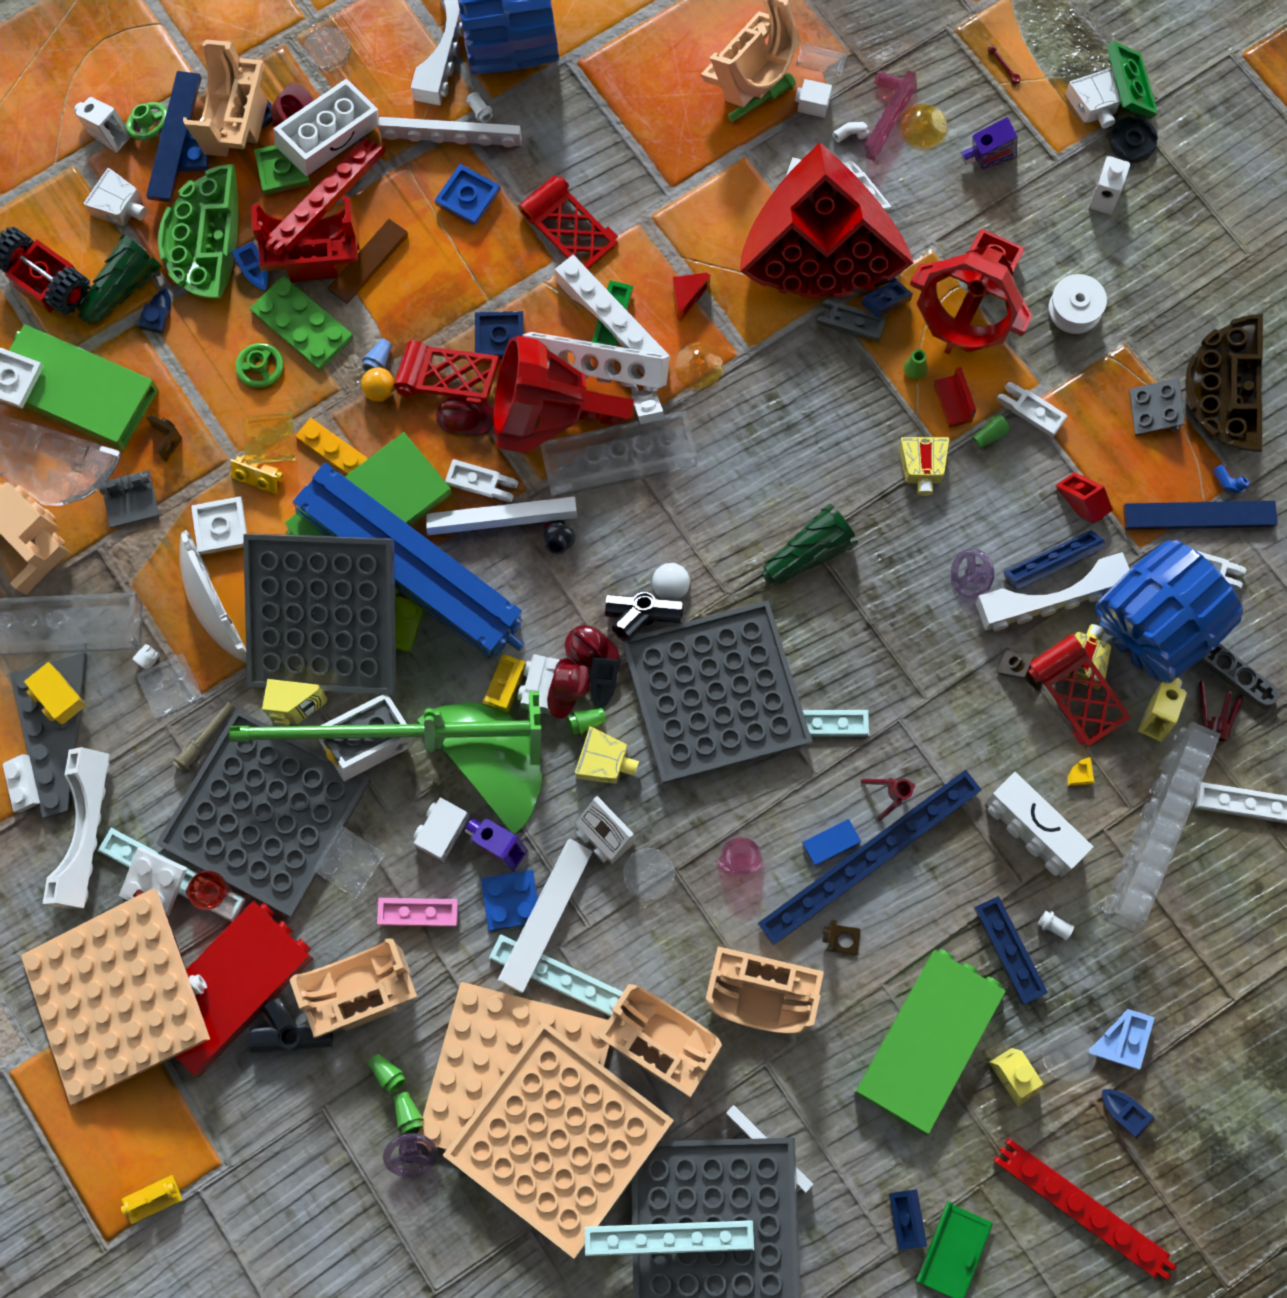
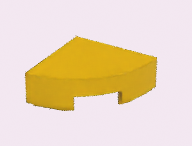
M1091 757L1085 758L1074 765L1067 777V787L1093 785L1095 783Z

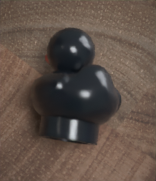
M563 520L550 521L545 524L544 540L548 551L553 554H562L573 546L576 538L575 532L572 528L566 526Z

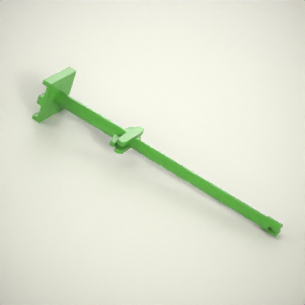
M539 691L529 692L528 721L445 722L440 711L428 708L424 710V724L285 727L230 726L229 731L230 742L424 737L425 750L427 752L441 749L445 738L528 736L530 765H540L541 760Z

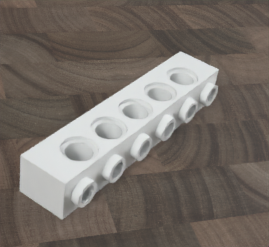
M534 332L523 334V337L538 339L552 353L580 372H583L585 379L591 376L597 377L596 381L602 383H611V380L620 381V385L625 387H634L637 384L642 385L643 389L648 391H658V388L667 385L669 355ZM569 352L575 358L574 364L568 361L567 356ZM592 356L598 361L597 368L591 365L590 359ZM615 360L621 364L620 372L614 369L613 364ZM638 364L644 367V376H640L638 374Z

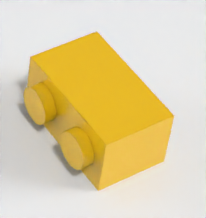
M47 662L24 681L29 687V690L26 691L35 703L40 701L45 708L41 711L51 722L56 720L63 725L87 706L50 662Z

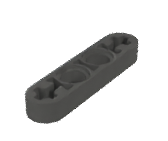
M1220 643L1209 654L1199 660L1255 705L1267 708L1277 701L1279 694L1277 688ZM1216 650L1218 653L1210 660L1208 657ZM1218 657H1225L1229 660V669H1222L1218 666ZM1238 674H1248L1251 679L1250 685H1242L1238 681ZM1256 683L1260 684L1258 687H1256V689L1253 692L1250 691V689L1253 686H1255ZM1266 690L1269 692V698L1263 700L1261 692Z

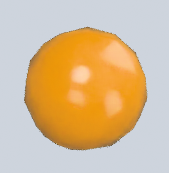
M372 368L361 379L362 392L366 398L374 402L385 401L394 392V378L386 369Z

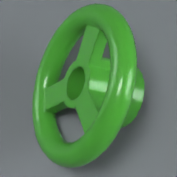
M158 102L137 105L126 123L128 135L139 141L149 140L159 135L163 129L167 107ZM157 109L160 111L154 114L151 110ZM161 119L157 127L149 131V128L154 124V122ZM135 121L141 126L140 133H136L133 129Z
M255 343L247 346L240 352L235 363L236 374L240 381L252 388H265L274 384L280 378L284 368L281 353L275 347L266 343ZM271 354L276 360V369L272 376L267 371V360ZM254 370L260 373L264 380H251L243 371Z

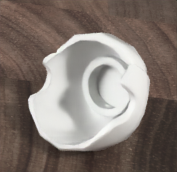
M665 563L655 571L652 578V588L656 595L664 600L677 601L688 592L690 585L688 572L683 566L676 563Z

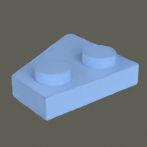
M1127 1009L1118 1021L1089 1049L1088 1054L1140 1071L1155 1017Z

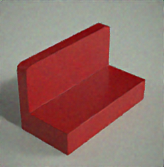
M956 368L954 376L935 380L934 387L948 427L951 428L972 422L976 413V407L962 368Z

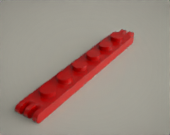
M364 138L269 234L265 249L278 256L285 250L290 251L385 153V146L378 145L375 142L370 143V140Z
M1007 1138L1005 1141L1006 1145L1014 1150L1011 1153L1001 1147L999 1153L1007 1158L1006 1162L995 1156L993 1162L1151 1277L1156 1279L1159 1275L1169 1281L1171 1275L1163 1270L1164 1265L1172 1271H1175L1177 1266L1168 1260L1171 1256L1168 1252L1013 1140Z

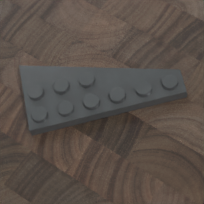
M83 652L50 662L81 698L82 686H84L85 682L84 667L87 663V654ZM42 664L11 673L10 676L39 796L42 818L49 819L71 812L72 791L65 777L68 752L76 748V742L79 738L81 711L63 725L56 720L51 722L41 710L45 707L40 701L35 703L26 692L29 690V687L24 682L45 665Z

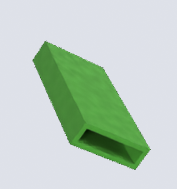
M24 324L21 331L16 333L14 342L9 349L11 352L41 362L44 366L24 408L121 451L125 450L159 390L150 378Z
M405 432L401 433L345 476L409 526H412L452 495L451 488ZM297 514L284 522L288 529L285 532L286 535L325 536L309 524L306 519L301 518Z
M942 949L939 952L934 950L930 954L854 1092L924 1135L929 1134L1006 992L1000 988L1002 985L1000 982L991 977L986 979L977 974L978 970L967 963L961 965L953 960L954 956Z

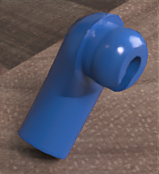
M1220 465L1212 470L1224 490L1239 494L1249 487V480L1246 477H1230L1224 465Z

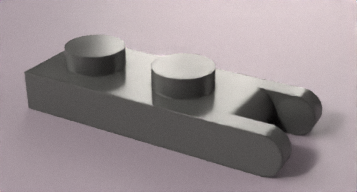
M824 299L822 306L831 310L828 318L818 316L816 321L818 324L879 343L887 317L881 316L878 318L871 312Z

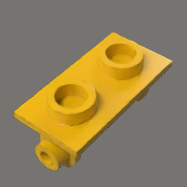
M237 456L235 460H230L231 478L274 494L277 493V481L281 482L284 476L280 469L266 464L261 469H258L260 462L246 456Z
M171 1175L122 1198L124 1205L121 1206V1210L125 1217H129L132 1225L183 1201L174 1176Z

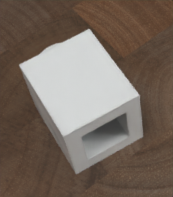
M804 79L803 87H798L795 102H799L798 112L825 118L831 97L832 85Z

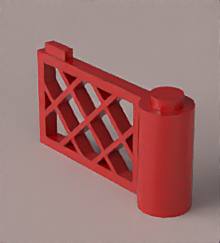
M552 176L518 205V209L522 216L529 223L534 224L567 259L572 256L569 251H573L575 257L576 252H591L590 260L584 264L587 269H590L617 246L618 242L616 239L618 236L609 226L604 228L568 191L569 184L563 177ZM569 201L576 208L575 215L561 214V207ZM547 219H558V229H547L542 223ZM561 219L575 220V230H560ZM578 220L588 221L592 225L591 231H577ZM560 235L574 236V246H564L560 242ZM577 236L591 237V247L576 246ZM594 237H604L609 244L604 248L593 247Z
M411 340L406 343L394 381V387L397 393L404 397H410L419 392L466 399L467 403L481 405L482 401L488 402L500 359L496 355L428 347L420 341ZM434 355L444 356L446 361L436 367L432 365ZM460 359H466L469 362L468 365L459 370L453 365V363ZM483 362L491 363L490 368L483 373H480L477 369V366ZM451 366L454 373L442 379L438 372ZM474 369L478 376L465 382L462 375ZM436 375L439 382L433 386H426V380ZM459 378L463 385L456 389H449L447 384ZM480 381L484 383L483 393L472 392L470 387Z
M1073 633L1029 663L1031 668L1028 672L1036 683L1041 680L1074 726L1075 730L1071 733L1080 745L1086 743L1088 747L1132 718ZM1084 663H1087L1091 669L1089 680L1075 678L1077 668ZM1094 676H1096L1100 682L1094 681ZM1059 680L1070 681L1068 695L1056 693L1052 685ZM1074 682L1088 684L1086 698L1072 696ZM1093 685L1104 687L1106 690L1104 701L1090 699ZM1109 696L1114 701V703L1108 702ZM1061 698L1067 699V700H1066V705H1065L1064 702L1061 700ZM1071 700L1085 702L1082 716L1071 714L1069 711ZM1089 703L1103 705L1100 719L1086 717ZM1107 706L1118 707L1123 714L1115 721L1105 720ZM1075 719H1080L1081 724L1079 725ZM1085 721L1098 722V732L1088 738L1084 732Z

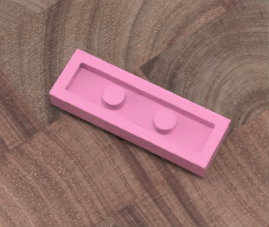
M378 898L377 925L457 927L459 901L458 899Z

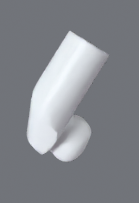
M848 122L832 134L839 143L851 134H857L858 139H864L869 135V130L864 122Z

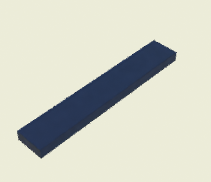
M176 72L146 194L148 200L172 202L189 132L184 125L183 117L187 120H192L202 79L198 73Z
M1275 501L1125 503L1123 506L1125 530L1276 527L1278 525Z

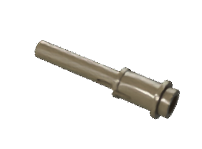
M227 702L196 740L191 739L179 756L173 757L175 760L172 764L183 773L186 770L189 771L191 769L189 766L204 751L202 747L235 710V707Z

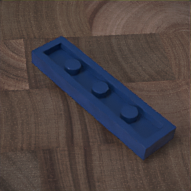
M1090 530L1003 571L1005 580L1017 590L1025 588L1034 581L1048 577L1053 572L1069 567L1075 562L1087 556H1092L1106 548L1104 539Z
M997 896L975 906L974 910L1021 1004L1024 1005L1047 994L1048 992L1000 897Z

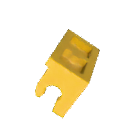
M502 654L482 704L509 714L524 677L526 661Z

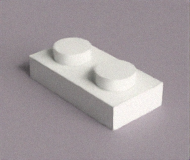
M22 754L3 763L13 812L21 813L40 804L29 755Z

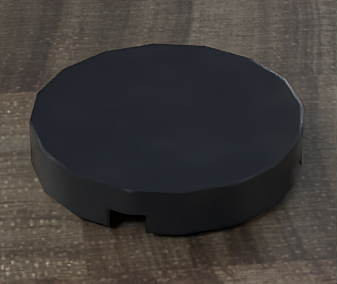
M1127 117L1120 120L1113 127L1109 137L1110 148L1121 160L1129 163L1142 162L1154 153L1158 135L1154 126L1147 120Z

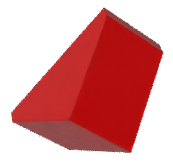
M706 272L673 277V294L677 319L682 321L710 287V274Z

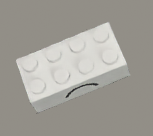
M345 79L274 128L275 146L305 176H308L378 127V108L351 82Z
M1016 772L985 803L988 806V812L995 819H1001L1007 825L1006 828L1015 838L1020 837L1027 844L1026 848L1035 857L1040 856L1046 862L1045 867L1055 876L1059 875L1062 878L1093 848L1072 825Z

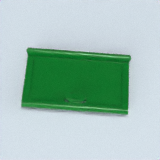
M948 1201L916 1282L952 1298H965L993 1222L959 1208Z

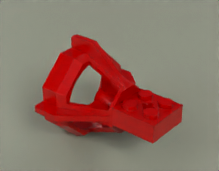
M981 228L966 254L919 265L910 282V286L921 290L916 304L932 336L948 343L944 353L950 355L954 346L966 352H972L1004 344L1009 331L1019 336L1024 335L1032 314L1018 291L1013 278L1014 270L1024 252V247ZM949 276L966 283L968 289L955 318L943 308L937 295V283ZM985 294H991L1005 301L1007 316L1003 320L989 326L970 325Z
M516 336L508 341L498 371L497 384L493 390V394H495L493 424L494 435H497L496 447L503 450L527 453L574 424H577L578 420L592 421V419H601V424L609 426L622 424V421L631 419L634 399L587 391L585 374L583 372H580L546 349V345L538 339ZM541 411L539 428H535L536 422Z

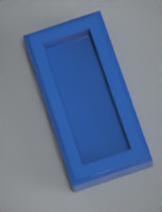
M847 819L805 840L802 844L815 867L860 844L861 840L852 823Z

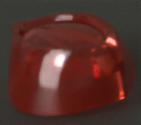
M206 870L199 872L190 880L185 892L190 902L196 908L210 910L221 905L232 892V888L229 887L219 873Z

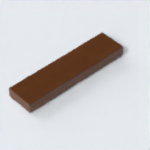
M388 219L358 253V263H349L329 285V292L348 304L407 238L408 232L391 219Z

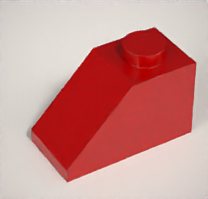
M1076 472L1055 485L1077 515L1093 524L1102 520L1104 516L1113 511L1105 487Z

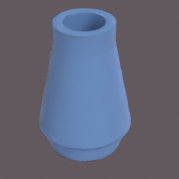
M380 339L362 359L363 370L367 372L376 367L385 369L392 344L385 339Z

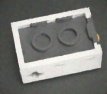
M383 694L321 726L406 724L389 695ZM412 737L319 739L326 752L327 759L332 761L343 781L412 747Z

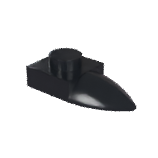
M592 657L589 682L591 683L592 698L598 709H603L614 694L619 665L617 659Z

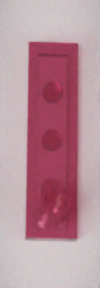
M878 71L874 84L895 91L865 143L866 158L873 161L876 160L917 88V78L914 72L907 71L902 79Z

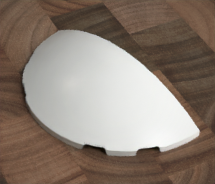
M185 530L181 532L179 554L182 582L187 599L200 624L210 637L228 653L247 664L246 648L232 619L225 611L209 578L211 576L198 553L191 535Z

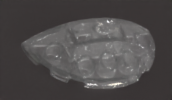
M0 414V476H3L13 486L17 487L20 485L27 492H31L40 501L39 504L62 506L89 497L110 478L120 460L122 452Z

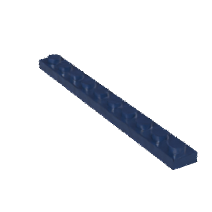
M964 770L773 911L757 925L774 946L979 794L982 789L967 770Z

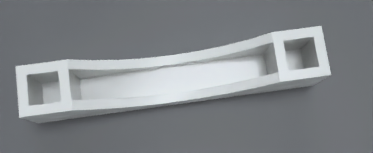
M440 0L447 16L445 32L436 50L426 61L416 67L411 85L414 101L441 105L443 97L447 96L448 76H452L454 69L452 60L454 56L457 57L459 51V43L457 41L464 32L458 0Z
M574 255L555 268L558 285L573 300L579 302L594 314L623 348L669 355ZM638 364L637 368L645 374L644 367Z
M1123 552L1099 559L1093 569L1081 581L1063 591L1048 595H1025L1006 589H999L979 595L975 604L985 631L990 629L1000 631L1007 628L1008 624L1016 621L1018 624H1023L1039 614L1042 617L1054 614L1056 609L1062 607L1068 610L1079 606L1080 602L1089 600V602L1098 601L1129 570Z
M83 747L71 749L68 752L65 777L70 785L75 803V831L65 858L57 869L47 877L43 904L80 909L84 908L88 899L87 887L89 877L93 871L92 857L97 846L96 833L101 821L100 809L105 796V778L110 768L108 753Z

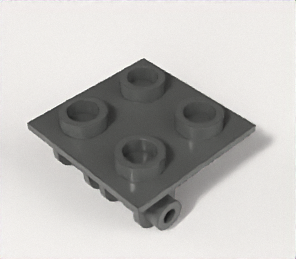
M1179 378L1129 389L1135 435L1170 428V432H1178L1180 427L1185 425Z
M150 470L103 481L99 485L100 493L104 495L110 528L159 516Z

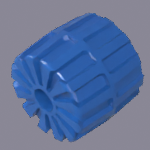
M458 0L468 62L473 74L516 71L559 60L551 0Z
M1167 540L1129 569L1096 603L1095 612L1105 633L1113 636L1112 642L1121 653L1126 650L1131 653V662L1141 670L1144 666L1149 677L1157 681L1160 678L1164 683H1171L1217 647L1240 623L1243 608L1233 587L1227 582L1222 573L1202 554L1182 542Z

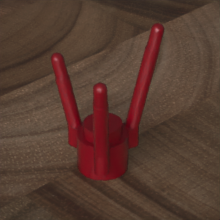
M1201 680L1199 682L1203 721L1201 731L1206 732V738L1227 741L1243 696H1238L1227 721L1226 717L1232 695L1231 691H1227L1221 716L1212 717L1211 721H1208L1205 683Z
M893 778L861 779L862 784L888 786V795L893 800V803L878 816L877 819L879 821L888 816L896 807L901 806L903 800L910 798L915 788L914 783L904 778L896 781Z

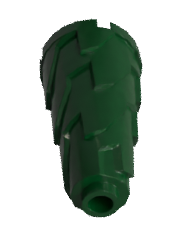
M123 234L104 261L106 262L92 281L94 284L81 300L80 307L78 308L80 314L78 316L88 325L92 322L97 324L99 321H103L118 304L121 305L136 289L139 290L162 267L161 264L153 257L150 258L147 254L148 252Z
M828 504L822 508L821 512L812 518L799 533L765 562V565H763L764 571L761 574L769 585L771 583L775 585L783 584L803 571L812 569L847 550H852L858 545V540L850 541L855 537V534L838 510L835 513L830 512L835 506Z

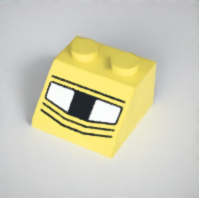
M267 679L262 710L274 722V725L285 727L289 726V724H299L327 703V696L319 685Z

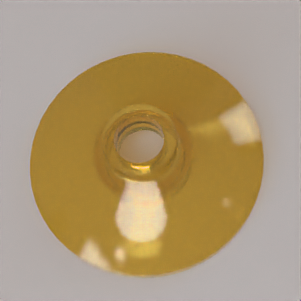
M917 104L909 107L903 113L900 120V131L903 137L909 143L919 147L937 144L942 140L947 130V121L944 114L938 108L929 104Z
M704 342L686 345L679 351L675 360V370L679 379L686 385L694 388H705L714 384L721 377L724 367L720 352L714 346ZM702 359L704 362L697 364L695 360Z

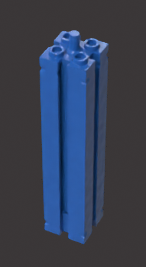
M326 462L314 474L312 481L292 501L296 514L306 519L309 524L325 536L394 539L395 589L472 647L478 649L488 659L493 654L498 656L506 646V642L517 651H520L525 645L524 642L514 636L522 625L521 609L512 605L500 593L342 474L334 471Z

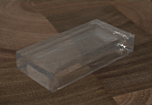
M803 42L796 66L841 77L848 53Z

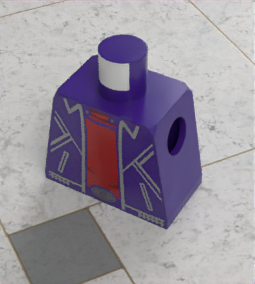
M1006 117L972 136V147L961 152L965 165L978 161L981 169H986L1017 157L1018 136L1009 118Z
M487 818L482 823L472 819L465 828V832L472 836L471 841L478 849L513 872L528 852V849L516 835Z

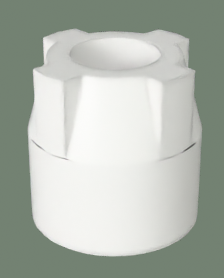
M145 644L132 660L146 671H149L156 663L160 654Z

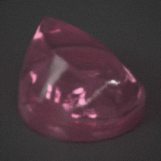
M738 837L731 839L724 845L717 865L727 872L746 874L759 870L763 867L764 863L756 843L748 838Z

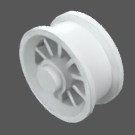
M1082 274L1067 276L1056 285L1048 305L1049 316L1059 329L1067 333L1081 334L1088 332L1098 324L1106 308V292L1102 285L1090 276Z

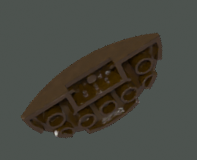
M1263 314L1233 319L1229 325L1210 332L1202 340L1201 346L1196 353L1192 354L1188 363L1185 380L1187 401L1200 425L1214 438L1221 440L1229 446L1252 452H1262Z

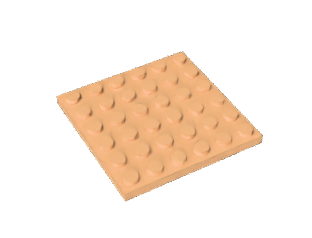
M150 889L21 955L70 1105H75L210 1040L157 889Z
M460 982L423 1114V1128H419L416 1141L448 1149L543 1021L604 1067L610 1045L598 1038L608 1020Z
M543 1021L443 1156L575 1259L585 1245L584 1227L600 1225L674 1120Z

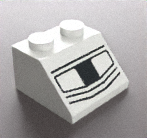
M598 796L592 800L575 822L578 829L576 834L584 843L590 841L596 848L594 853L603 862L608 860L613 864L635 844L632 831Z

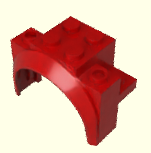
M342 196L344 207L339 213L320 219L290 251L285 250L279 256L267 251L265 245L269 234L283 220L268 215L259 204L251 206L252 231L258 243L260 270L286 269L290 281L299 282L337 278L338 264L358 263V250H360L359 228L350 198Z

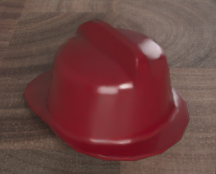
M299 84L286 86L271 106L270 112L274 120L272 126H278L313 102L309 91Z
M449 397L438 407L436 421L440 428L446 432L481 435L488 432L493 426V409L485 401H482V404L479 405L467 403L466 399Z
M578 626L571 630L566 637V653L578 666L587 667L589 675L592 657L617 659L620 662L617 647L600 630L593 626Z
M563 658L556 664L547 696L548 709L555 718L562 719L567 717L571 713L576 700L584 697L588 692L589 677L587 667L578 666L568 658Z

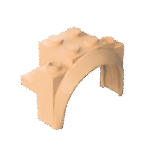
M764 0L768 14L758 12L720 54L714 53L710 57L711 64L701 73L704 82L721 87L727 102L745 107L754 96L762 98L780 81L790 67L794 52L801 45V41L788 0ZM769 35L768 44L766 45L765 39Z
M205 40L202 47L207 61L208 86L203 115L200 121L187 120L183 117V122L205 155L227 157L229 148L244 149L246 142L258 143L268 103L260 88L265 65L262 60L239 58L231 42Z
M5 482L4 484L0 483V534L29 562L25 569L10 583L16 590L27 595L69 552L63 546L65 541L56 533L60 529L54 523L56 517L49 510L39 505L40 501L31 492H27L20 485L15 487L9 482Z
M385 939L383 943L363 952L306 973L296 974L290 979L299 1009L305 1011L314 1038L341 1028L346 1031L396 1012V1006L418 998L410 977L411 972L404 952L393 939Z
M718 946L705 1003L709 1005L715 1014L740 1025L776 1033H801L811 1028L815 1023L824 972Z
M628 984L612 1009L613 1014L598 1038L620 1051L624 1057L662 1082L669 1083L691 1098L717 1057L722 1043L715 1034L678 1009L640 986Z

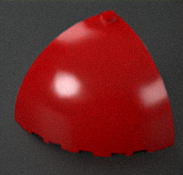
M819 143L789 172L763 206L743 247L740 272L764 287L768 285L779 289V293L786 294L790 292L800 294V297L819 298V296L833 295L836 298L853 295L852 292L861 289H872L875 284L885 279L889 281L899 275L914 262L901 233L878 200L844 163L824 145Z

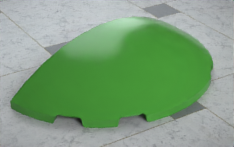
M233 164L208 169L205 171L206 175L197 181H188L177 192L179 197L173 206H167L160 223L158 234L159 254L169 271V276L180 287L203 298L220 299L228 284L233 268L234 258L231 252L236 250L238 236V191L235 166Z
M462 702L433 709L434 711L441 712L445 722L517 721L504 711L475 702ZM424 715L417 719L419 724H424ZM529 737L445 738L441 750L465 776L506 828L516 835L532 816L542 787L540 765H530Z

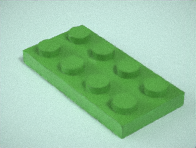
M282 276L250 307L252 314L319 371L353 339L352 333L285 276Z

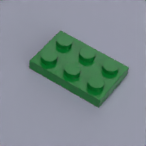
M1113 41L1107 45L1108 61L1114 71V82L1119 89L1121 105L1125 109L1147 118L1155 117L1158 115L1142 54Z

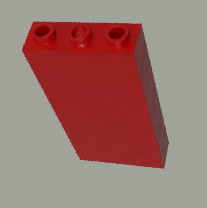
M253 901L186 969L188 978L191 975L196 976L199 974L207 985L202 995H195L210 1040L175 1056L195 1076L200 1077L261 1014L260 1010L264 1005L274 1000L290 984V979L294 975L299 974L314 959L309 954L312 949L301 938L296 941L291 937L290 934L293 930L283 921L278 924L272 918L275 913L264 902L259 905Z

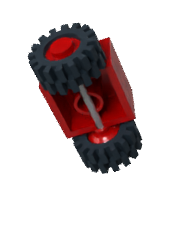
M8 227L6 232L4 230L0 232V270L6 273L5 276L12 286L48 313H51L54 308L63 315H70V312L74 313L76 311L75 308L80 307L81 300L88 292V289L91 288L90 280L78 272L70 262L39 240L33 241L18 228Z

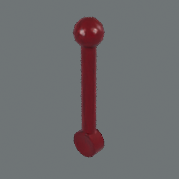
M990 45L988 53L993 54L1010 75L1011 83L1014 85L1018 84L1021 79L1020 75L1014 74L998 54L996 46Z

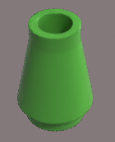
M921 349L913 351L912 355L904 363L903 369L909 378L920 379L928 371L926 353Z
M999 414L996 417L992 416L972 438L977 446L982 449L984 446L1006 437L1011 428L1005 418Z
M602 708L572 711V714L566 717L572 735L578 734L581 736L588 732L589 727L595 728L600 724L606 723V716Z
M376 1054L369 1060L368 1066L372 1069L384 1092L387 1091L389 1094H393L405 1084L404 1072L383 1058L381 1054Z
M402 1092L394 1096L398 1130H401L403 1135L418 1132L419 1128H423L422 1120L424 1119L411 1100L409 1093Z

